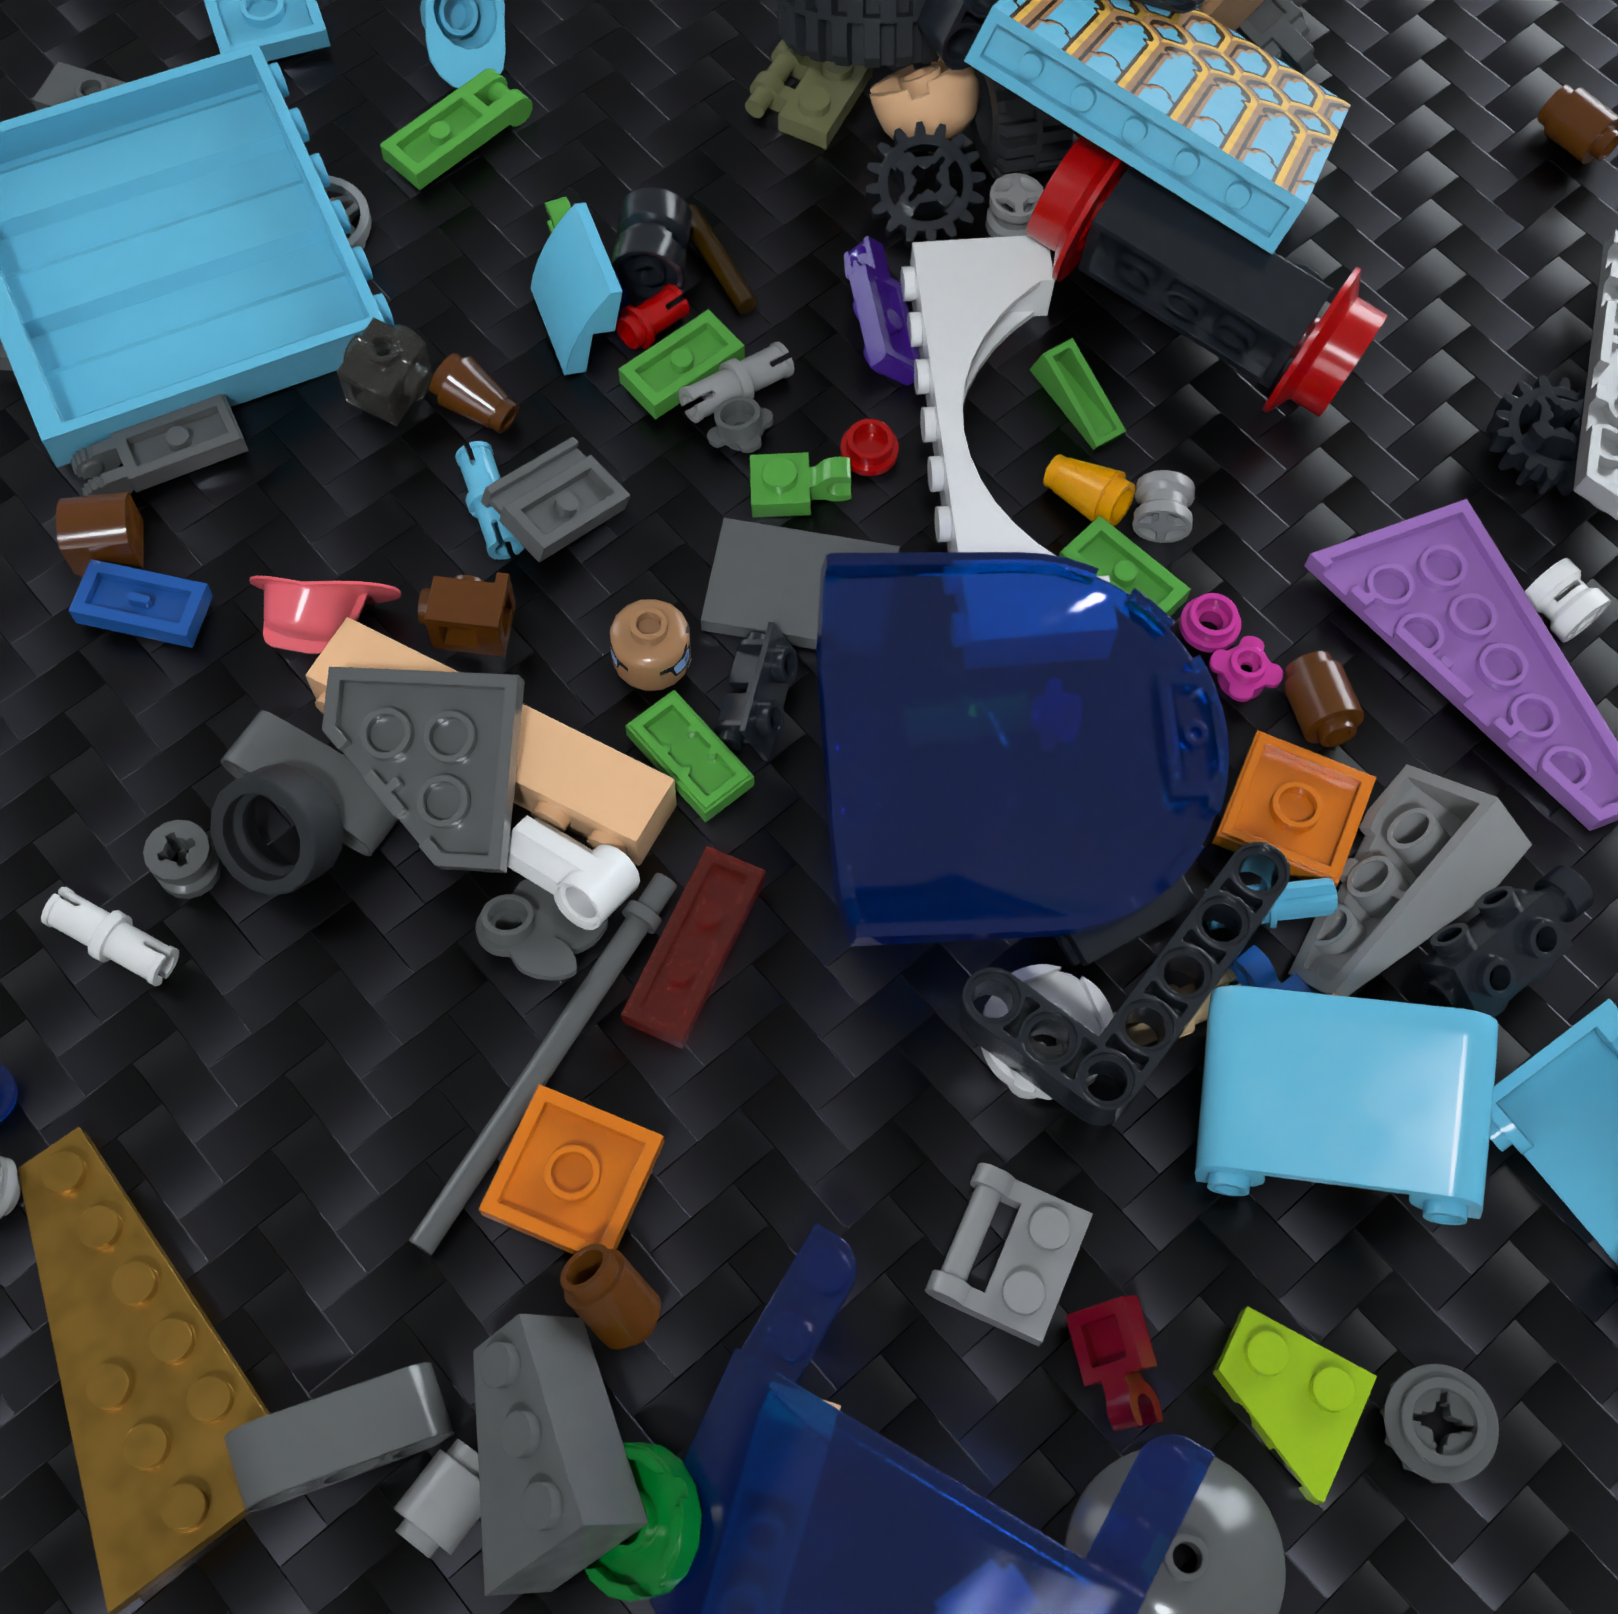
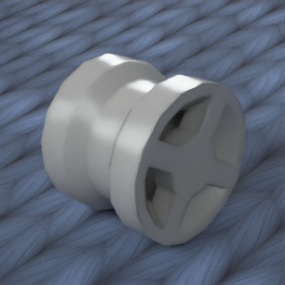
M1011 173L998 178L991 186L990 207L987 210L985 224L991 237L1027 235L1026 230L1030 217L1044 191L1042 185L1035 178L1026 174Z
M1170 470L1153 471L1140 477L1135 486V498L1140 506L1135 509L1133 514L1132 526L1134 532L1141 538L1158 543L1175 542L1187 537L1193 525L1192 512L1188 507L1192 504L1195 497L1194 482L1188 476Z

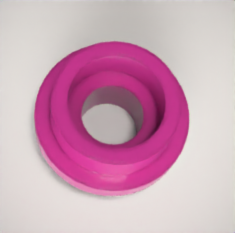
M1207 593L1194 598L1184 607L1179 627L1182 636L1192 647L1200 651L1214 653L1218 649L1226 650L1235 643L1241 631V618L1237 607L1229 598L1217 593ZM1201 622H1211L1216 625L1218 630L1208 629Z

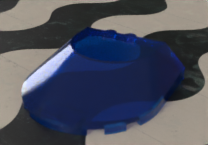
M928 552L829 553L826 555L821 568L816 659L834 897L850 946L1052 937L1077 934L1104 927L1124 919L1147 906L1174 885L1191 867L1204 849L1202 844L1209 833L1214 817L1221 811L1229 767L1228 732L1215 684L1200 655L1192 659L1184 645L1170 629L1175 624V621L1156 603L1136 588L1128 594L1110 582L1096 577L1099 569L1094 566L1069 558L1042 553Z

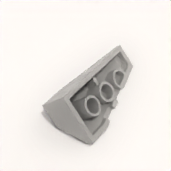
M1407 764L1368 809L1359 827L1365 835L1355 857L1347 858L1340 877L1342 884L1337 892V909L1331 915L1315 917L1288 974L1292 976L1296 972L1310 989L1318 994L1333 992L1338 996H1349L1436 932L1475 906L1477 900L1483 894L1496 888L1532 846L1531 842L1498 797Z

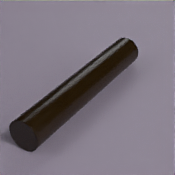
M688 205L692 212L689 236L740 314L751 312L756 308L758 299L696 205Z

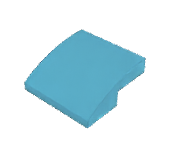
M586 203L574 204L552 231L538 258L530 288L564 375L586 372L592 336L597 333L615 331L622 296V289Z

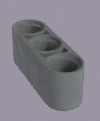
M261 710L220 760L223 767L236 779L261 767L281 763L306 770L324 784L336 801L343 823L342 843L363 855L372 856L399 820L392 815L362 779L363 776L345 755L268 711ZM264 796L265 798L269 799L270 801H272V802H274L275 804H277V805H279L280 807H282L280 804H278V803H277L276 801H274L272 798L267 797V796Z
M425 1362L393 1371L247 1422L224 1436L244 1509L246 1512H254L429 1449L452 1437L454 1430L432 1364Z

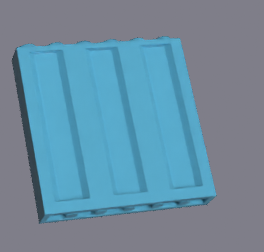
M258 42L0 122V339L39 436L57 468L70 464V459H73L72 455H75L76 451H80L82 448H89V445L111 438V433L219 394L225 395L229 406L233 407L390 352L386 329L393 327L394 321L387 301L382 293L376 295L371 293L366 281L373 279L366 255L361 246L351 248L346 234L352 231L345 209L339 199L330 202L324 189L331 186L324 163L319 153L308 154L304 143L310 141L303 117L297 107L288 110L283 98L289 96V91L282 71L277 62L267 64Z

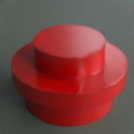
M863 419L854 423L843 435L840 446L841 457L850 458L851 471L864 476H877L890 470L897 460L899 450L898 440L890 427L877 419Z

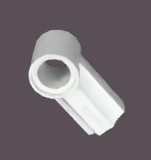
M528 815L512 830L507 867L553 894L559 910L578 927L586 930L598 928L639 886L640 877L635 864L625 853L616 847L601 844L594 850H591L538 817L533 819Z

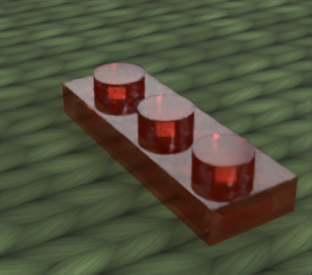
M706 846L621 1013L623 1023L683 1049L765 882V870Z

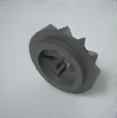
M1426 1364L1410 1369L1390 1385L1386 1402L1380 1411L1384 1417L1386 1429L1384 1443L1393 1448L1403 1463V1469L1415 1472L1429 1479L1431 1483H1456L1476 1476L1490 1463L1498 1445V1417L1490 1397L1474 1378L1448 1365ZM1439 1401V1406L1443 1407V1419L1453 1422L1455 1427L1466 1429V1432L1461 1431L1442 1436L1440 1445L1436 1447V1443L1433 1442L1432 1429L1421 1426V1422L1413 1420V1417L1434 1412L1436 1402Z

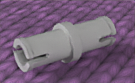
M778 341L740 361L731 358L721 363L718 372L689 386L680 388L679 400L681 406L700 397L704 399V401L696 404L693 408L686 410L685 414L691 421L698 423L705 417L715 413L716 408L723 401L738 396L753 399L755 392L783 378L792 376L794 374L792 357L773 367L770 366L771 362L787 354L789 351Z

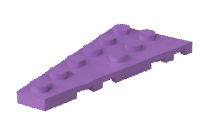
M1467 499L1309 555L1304 566L1589 831L1618 820V742Z

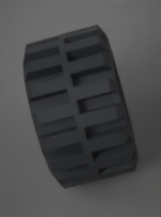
M974 68L975 76L979 81L981 95L979 109L971 122V128L980 159L993 179H998L1003 175L1011 173L1029 175L1056 170L1072 146L1074 130Z

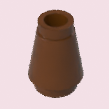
M457 353L449 355L437 368L430 382L429 390L438 397L437 402L440 406L488 428H492L499 434L509 428L519 412L520 406L511 400V397L471 356L462 358Z

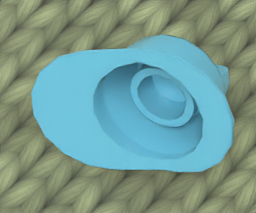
M504 0L421 1L420 13L422 24L426 31L428 54L440 77L452 87L458 89L486 69L492 68L501 74L506 53Z

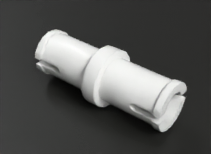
M61 887L58 895L54 893L42 911L41 921L43 924L54 927L86 945L90 956L102 963L108 962L111 959L143 977L153 986L162 984L163 978L167 979L178 961L179 950L177 948L168 946L132 926L133 923L130 916L119 910L109 913L75 894L68 887Z

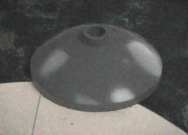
M1158 1446L1132 1452L1111 1463L1097 1474L1087 1485L1073 1509L1065 1538L1064 1561L1068 1588L1078 1614H1279L1284 1596L1286 1565L1283 1544L1277 1524L1268 1506L1252 1484L1230 1465L1218 1458L1198 1450L1177 1446ZM1179 1543L1190 1546L1196 1554V1566L1189 1574L1181 1572L1173 1562V1551Z

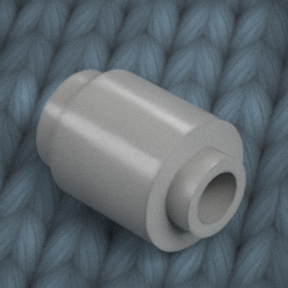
M456 1439L446 1453L439 1449L393 1508L404 1517V1520L395 1531L429 1559L439 1546L452 1555L481 1517L478 1453L459 1439Z

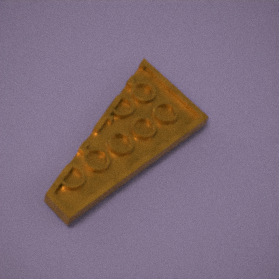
M78 1127L17 1169L108 1614H118L251 1513L246 1512L244 1509L224 1436L247 1422L269 1415L270 1412L88 1134Z

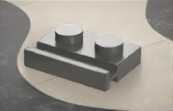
M574 437L569 438L485 487L481 503L486 508L492 506L501 515L499 519L501 524L539 563L625 510L631 496L592 455L586 457L577 448L579 442Z

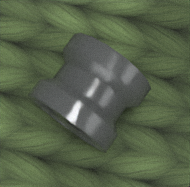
M173 820L163 823L152 831L145 842L143 855L146 866L164 890L176 898L191 899L202 896L211 890L220 878L222 862L217 855L215 847L203 829L191 821ZM176 853H177V856H178L177 861H176V862H175V861H172V860H173V857H174V856L176 855Z

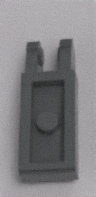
M219 394L111 433V438L89 445V448H82V450L76 451L77 453L72 455L73 459H70L78 478H90L87 483H84V488H82L84 496L129 492L131 494L133 490L135 492L142 491L249 450L225 395Z

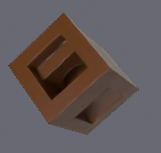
M497 572L495 583L485 582L471 575H458L454 578L433 576L431 588L424 587L421 590L418 602V621L420 624L426 625L433 649L505 657L516 607L510 575Z

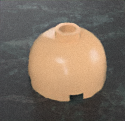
M939 58L938 61L932 62L931 65L914 70L912 64L890 74L873 85L870 89L871 94H869L874 112L883 130L892 139L894 130L898 128L902 129L908 138L914 136L916 122L922 121L928 135H934L940 123L945 124V139L952 141L958 133L966 129L972 122L979 109L981 91L979 80L975 76L974 67L952 70L946 67Z

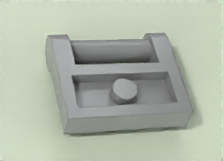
M979 1163L970 1181L974 1192L942 1268L941 1270L932 1271L925 1287V1292L942 1303L1039 1347L1043 1342L1093 1213L1016 1180L1011 1174L996 1166ZM999 1202H1002L1018 1211L987 1287L982 1292L971 1287L966 1281Z

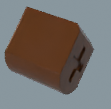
M129 492L59 499L56 507L57 540L59 549L74 574L84 576L90 559L144 570V520Z

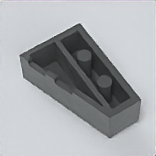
M518 1314L473 1350L485 1596L552 1592L648 1524L584 1321L581 1318Z

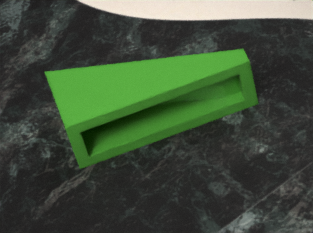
M1073 338L1043 353L1029 369L1093 450L1126 432Z

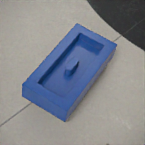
M90 559L68 611L74 621L79 624L193 648L213 594L207 583Z

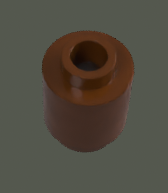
M1569 85L1562 86L1548 99L1538 115L1537 121L1544 126L1543 133L1582 164H1587L1594 158L1598 161L1604 160L1618 145V115L1583 88L1574 90Z
M1325 651L1311 652L1292 661L1284 671L1286 682L1283 688L1305 740L1310 743H1321L1324 747H1334L1352 739L1357 733L1356 728L1364 720V713L1342 664L1334 661L1331 655Z
M591 1244L576 1252L568 1260L560 1277L561 1286L565 1289V1301L608 1348L624 1349L643 1342L651 1335L661 1312V1299L620 1251L608 1249L603 1244Z

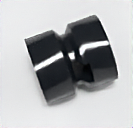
M648 187L634 190L627 194L621 202L617 224V239L614 244L611 265L620 287L626 292L638 297L650 298L667 284H673L677 288L682 286L692 212L687 202L677 194L665 189Z

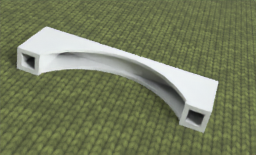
M1029 235L913 242L910 266L901 267L900 282L903 301H912L913 312H908L907 315L910 346L919 347L921 358L914 360L915 391L917 395L925 394L927 407L921 408V435L924 443L932 442L934 456H929L927 463L930 492L939 491L941 506L935 507L937 542H947L949 558H943L942 560L943 588L945 594L955 595L957 609L950 611V637L953 647H962L965 669L1107 659L1110 656L1119 630L1109 576L1094 577L1070 565L1039 545L1020 529L995 502L982 482L970 456L964 432L963 405L967 392L983 364L992 352L1021 325L1033 316L1048 315L1055 282L1052 278L1053 266L1050 249Z

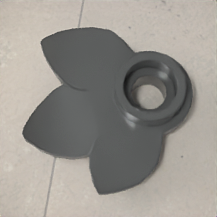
M528 879L520 882L512 894L500 895L488 901L476 922L477 939L487 952L496 956L510 957L518 970L523 974L549 981L564 980L577 974V963L574 954H579L594 946L608 928V919L594 930H586L576 926L559 910L553 894Z

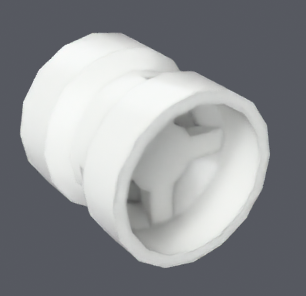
M1564 558L1551 566L1525 591L1537 613H1543L1551 621L1550 630L1563 643L1571 640L1586 629L1611 603V600L1599 588H1589L1581 580V570L1569 558Z

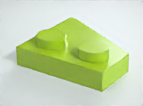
M1246 1306L1241 1310L1213 1374L1232 1400L1241 1404L1248 1412L1252 1427L1269 1450L1274 1448L1300 1482L1301 1486L1298 1489L1304 1497L1316 1505L1324 1503L1377 1376Z

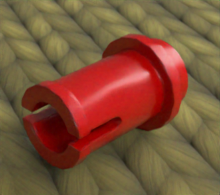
M667 284L637 307L632 305L624 307L620 312V318L616 322V330L622 341L631 349L639 347L649 348L655 342L656 335L678 320L687 317L690 312L687 299L682 300L669 309L666 308V304L683 294L681 290L673 284Z

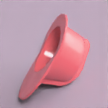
M253 576L249 579L250 584L264 590L263 637L265 642L274 648L305 654H321L346 617L358 621L365 604L393 601L400 598L401 590L393 586L363 581L301 582L272 576Z

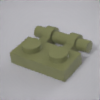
M782 39L772 52V64L768 70L761 71L750 86L751 95L745 103V109L751 116L761 118L768 108L779 112V131L827 149L870 81L873 68H865L864 65L839 66L835 65V62L826 61L821 63L813 61L808 55L800 56L794 53L792 48L789 49ZM789 76L801 80L795 89L784 85Z

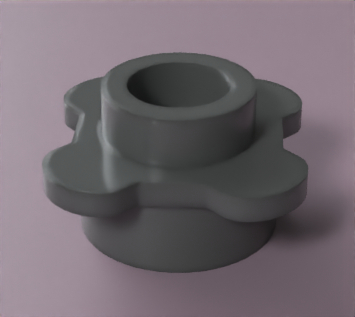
M738 396L729 398L719 404L715 410L714 419L716 427L711 428L707 432L708 442L713 447L727 445L731 449L743 453L754 452L762 445L761 436L764 430L773 425V414L766 408H760L759 404L749 397Z

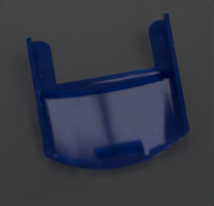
M815 1223L742 1349L735 1348L683 1461L696 1485L702 1514L699 1547L688 1574L671 1592L649 1599L655 1613L1138 1614L1153 1579L1215 1454L1180 1435H1162L1150 1440L1137 1455L1088 1554L1083 1559L797 1385L852 1290L857 1275L856 1260L846 1241Z

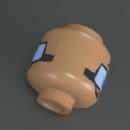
M644 599L625 606L616 615L610 628V648L612 662L620 678L632 687L644 691H656L675 685L685 675L691 661L689 625L682 612L670 603L658 599Z

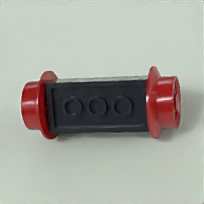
M1082 135L1067 152L1050 178L1033 210L1026 230L1027 235L1055 252L1052 278L1057 282L1062 281L1068 276L1080 261L1078 267L1080 271L1268 389L1289 358H1294L1263 406L1262 411L1266 413L1290 399L1317 417H1320L1388 317L1387 314L1358 297L1362 269L1357 266L1322 318L1319 317L1318 314L1332 293L1333 288L1324 284L1317 272L1305 265H1294L1276 253L1270 254Z

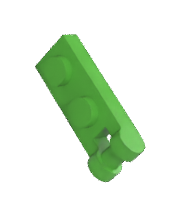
M486 69L382 142L380 147L383 159L416 188L421 190L507 126L517 127L522 125L531 115L533 109L532 100L518 89L510 90L507 87L506 79L494 69Z

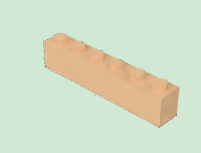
M346 617L305 676L316 698L315 705L324 714L329 667L441 672L458 671ZM522 704L513 803L531 811L533 818L538 817L563 833L565 830H568L586 839L588 846L592 850L601 844L611 845L625 853L634 864L640 866L677 806L675 779Z

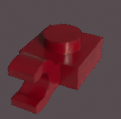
M1138 1295L1121 1296L1065 1315L1084 1386L1103 1384L1107 1414L1113 1430L1118 1432L1132 1427L1138 1429L1163 1422L1158 1397L1152 1387L1144 1381L1140 1373L1141 1371L1157 1367V1362Z

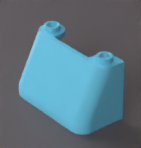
M1230 985L1212 990L1207 1020L1195 1163L1196 1181L1208 1183L1207 1188L1210 1191L1228 1196L1248 1195L1250 1187L1259 1186L1265 1182V1176L1408 1194L1411 1205L1422 1209L1423 1218L1430 1222L1444 1225H1463L1467 1223V1217L1480 1219L1484 1204L1497 1058V1020L1479 1011L1252 986Z
M1609 998L1494 1086L1489 1138L1502 1152L1513 1144L1618 1265V1007Z

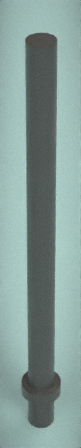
M656 873L637 901L630 900L623 909L622 914L625 920L408 1240L413 1245L432 1256L520 1124L538 1085H546L647 932L654 934L662 923L659 914L677 889V885L670 878L661 873Z

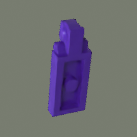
M867 236L864 238V241L850 252L847 251L844 254L845 275L850 280L854 297L853 310L859 319L865 343L864 356L870 368L876 373L886 375L906 386L911 385L914 382V360L921 358L918 347L910 346L907 315L909 312L907 303L903 301L901 283L890 277L883 245Z

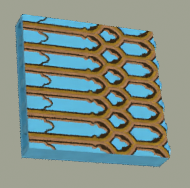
M999 0L992 6L964 60L967 64L1270 254L1274 253L1307 204L1350 108V104L1197 8L1188 13H1175L1133 0Z

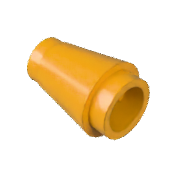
M1061 454L1056 455L1052 459L1043 478L1044 486L1051 489L1091 522L1101 516L1112 526L1117 525L1123 519L1135 494V484L1126 480L1125 472L1074 458H1067Z

